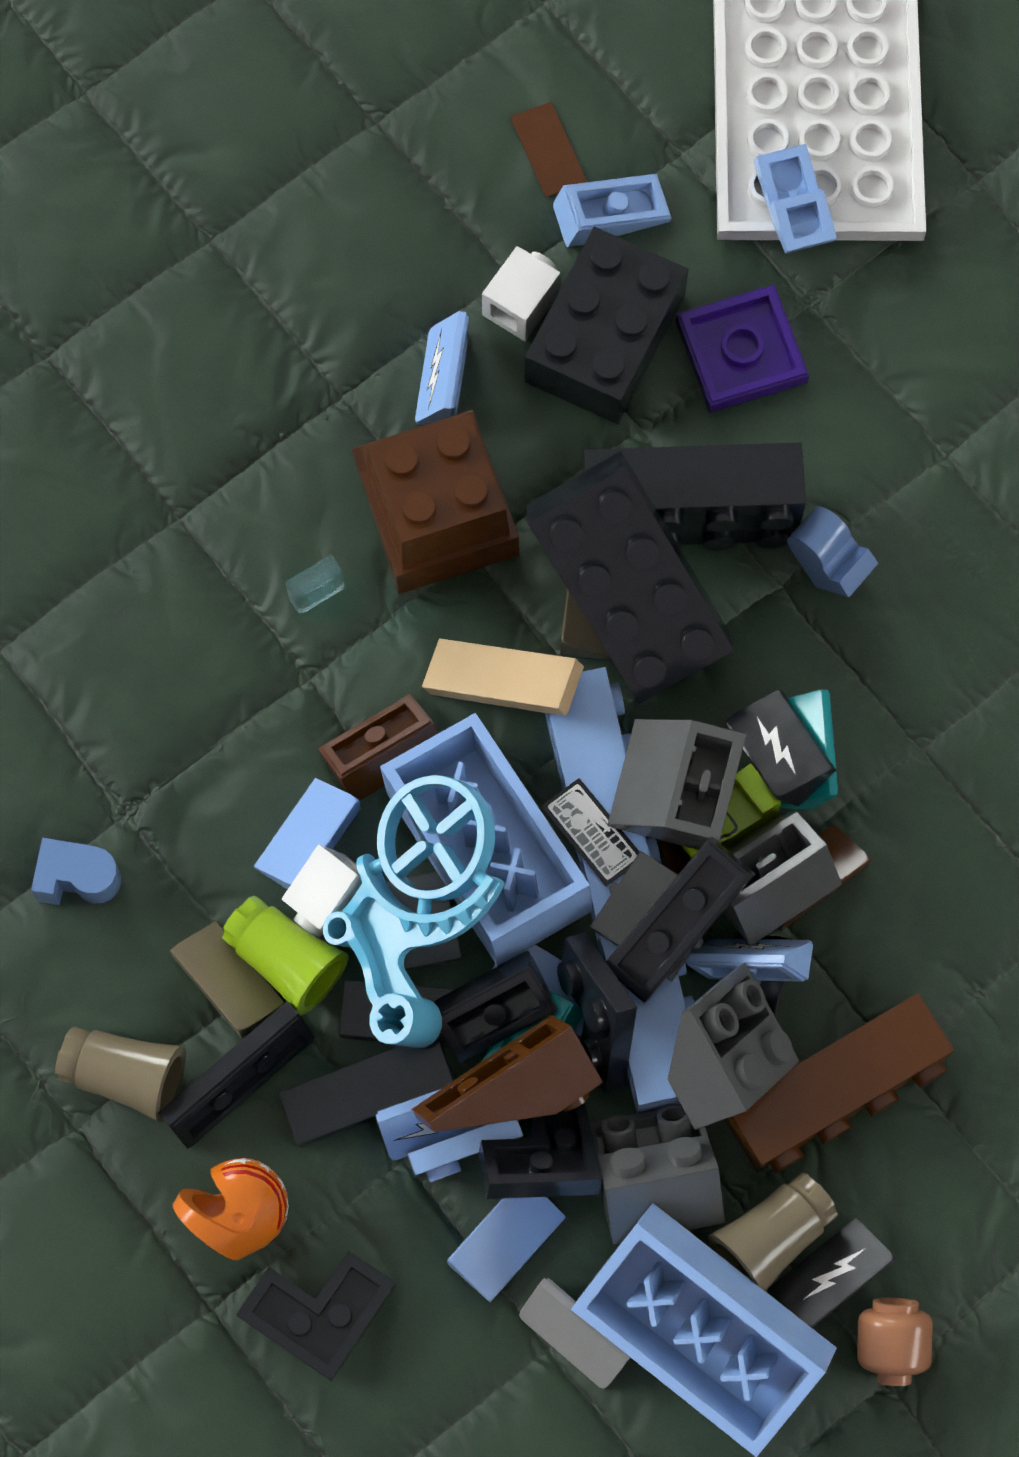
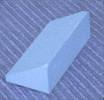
M315 778L260 856L254 868L288 890L318 844L333 850L360 811L359 799Z
M547 1197L501 1199L447 1260L448 1265L491 1303L564 1221L566 1216Z

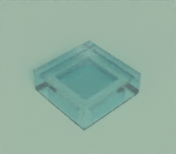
M332 554L286 581L289 600L297 612L303 614L343 590L342 569Z

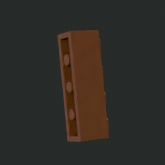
M917 993L798 1063L747 1111L726 1118L725 1121L756 1172L759 1173L771 1166L776 1174L803 1158L804 1155L800 1148L817 1137L825 1145L852 1128L848 1119L864 1109H867L869 1114L874 1116L896 1103L900 1098L895 1091L914 1080L918 1088H921L947 1072L943 1062L947 1061L955 1050Z

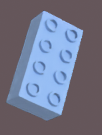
M476 713L380 766L386 792L390 800L409 782L424 776L439 775L467 783L476 789L488 804L494 820L495 845L485 874L500 878L504 881L505 886L489 911L472 928L497 966L593 911L590 884ZM437 787L419 795L437 825L466 801L458 791L451 787ZM406 808L402 818L417 842L422 840L431 842L434 845L436 843L450 845L466 869L473 857L477 842L475 817L452 836L442 835L438 832L430 834L419 829ZM433 852L428 856V859L447 886L453 881ZM475 884L469 891L454 898V900L459 905L469 898L479 886Z
M653 1202L571 1308L575 1314L755 1457L761 1453L826 1373L837 1347Z

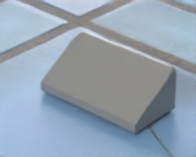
M544 1278L520 1310L519 1316L521 1320L599 1388H607L630 1361L631 1357L575 1314L571 1308L576 1301L551 1279Z

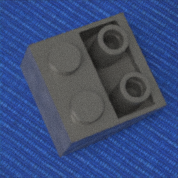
M635 719L607 826L697 850L711 837L719 842L746 734L693 720Z
M798 812L779 813L727 848L728 851L752 870L755 875L723 914L751 946L842 885L826 843Z
M746 963L734 968L681 1015L667 1080L695 1130L747 1111L800 1062L793 1050L788 1035L781 1029L765 1000L761 986L754 980Z
M671 1104L657 1110L631 1115H613L604 1120L590 1122L603 1178L600 1193L613 1245L619 1244L624 1240L652 1202L687 1230L725 1223L719 1168L706 1128L704 1126L695 1130L682 1105Z

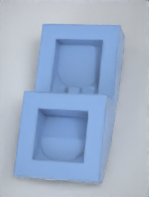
M803 144L756 156L754 165L785 254L836 241L837 236L824 189L819 190L807 145Z

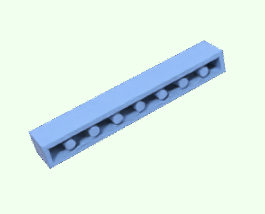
M606 667L582 672L567 716L545 713L562 790L580 778L610 815L631 734L621 735L617 718L618 715L625 714L621 688L618 682L609 684ZM622 830L639 851L644 852L661 863L656 839L646 838L643 835ZM576 850L580 870L590 884L593 911L590 914L593 923L611 896V884H619L625 873L608 886H605ZM595 932L599 953L606 962L618 946ZM685 963L674 980L671 982L666 979L646 1003H643L622 984L637 1006L627 1068V1076L636 1113L661 1109L671 1104L681 1105L667 1079L681 1015L694 1003L692 995L683 997L678 977L686 975Z

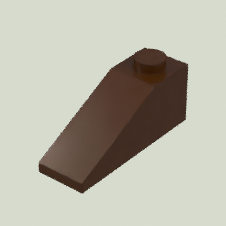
M550 1015L411 1110L419 1121L434 1132L555 1115L560 1111H569L583 1104L589 1098L590 1091L603 1082L572 1027Z

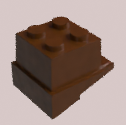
M473 410L352 448V454L398 594L519 556V535Z

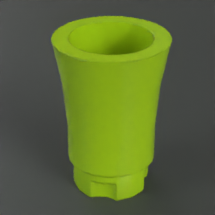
M256 896L249 897L239 908L235 909L223 927L222 939L234 947L236 954L261 974L300 1015L311 1011L327 996L341 977L348 962L349 956L346 952L309 933L275 906L269 907Z

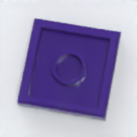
M775 284L676 314L675 322L709 413L808 383L809 373Z

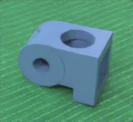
M816 506L787 539L788 546L815 587L845 597H850L878 564L868 548L861 547L856 543L846 524L833 512L821 506Z
M42 838L31 892L38 902L60 905L62 892L66 891L77 893L83 900L97 904L111 900L118 893L121 886V873L113 856L105 849Z

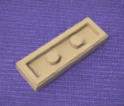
M439 638L422 688L430 695L567 716L584 666L576 658Z

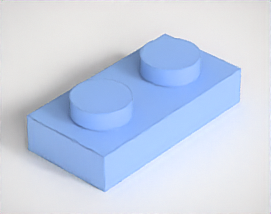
M518 1120L487 1124L408 1153L407 1156L414 1176L426 1172L429 1182H433L462 1171L458 1160L479 1153L481 1140L518 1139L523 1134Z

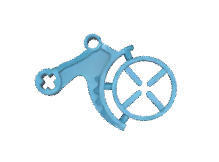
M439 775L424 776L409 782L392 797L382 814L378 827L377 850L379 858L375 859L370 854L358 857L356 866L362 881L361 886L348 905L341 912H333L327 916L323 925V935L330 944L352 948L363 970L366 993L373 1005L370 1012L372 1033L380 1042L389 1045L425 1048L437 1039L442 1028V1016L438 1006L433 1001L421 997L405 970L404 959L408 952L419 947H430L446 943L468 931L489 911L505 886L504 881L500 878L485 874L495 845V826L490 808L476 789L465 782ZM451 787L458 791L466 801L437 825L419 795L433 788ZM406 808L419 829L430 834L438 832L442 835L452 836L475 817L477 842L473 857L467 868L463 867L450 845L442 843L434 845L431 842L422 840L418 841L397 860L395 849L396 831ZM434 852L453 882L440 889L425 891L412 884L406 875ZM383 871L396 888L409 896L419 898L417 913L407 908L394 896L384 879ZM475 884L479 886L469 898L459 905L443 912L431 914L433 901L451 900L463 895Z

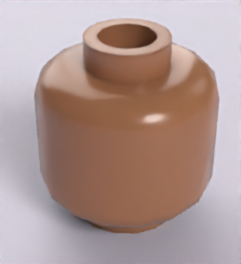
M905 1298L874 1299L873 1307L864 1310L858 1319L857 1360L859 1365L869 1372L876 1373L877 1383L889 1386L910 1385L912 1383V1375L921 1374L930 1368L933 1342V1321L930 1315L919 1310V1302L916 1300Z

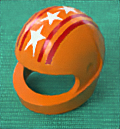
M249 1158L230 1159L211 1168V1176L221 1194L214 1195L205 1191L186 1188L179 1192L173 1202V1209L176 1215L195 1236L219 1254L232 1260H241L266 1247L281 1232L287 1220L289 1208L286 1188L277 1173L266 1164Z

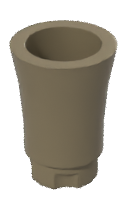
M72 1027L65 1035L62 1047L58 1052L55 1074H58L59 1080L75 1084L79 1090L118 1102L158 1122H162L163 1119L158 1112L177 1097L184 1074L186 1052L183 1046L150 1043L117 1036L97 1029L90 1032L82 1028Z
M801 1173L788 1185L782 1184L767 1198L741 1217L708 1235V1241L713 1251L766 1292L781 1272L807 1246L824 1233L823 1227L835 1219L838 1213L834 1207V1202L823 1187L816 1183L808 1174Z

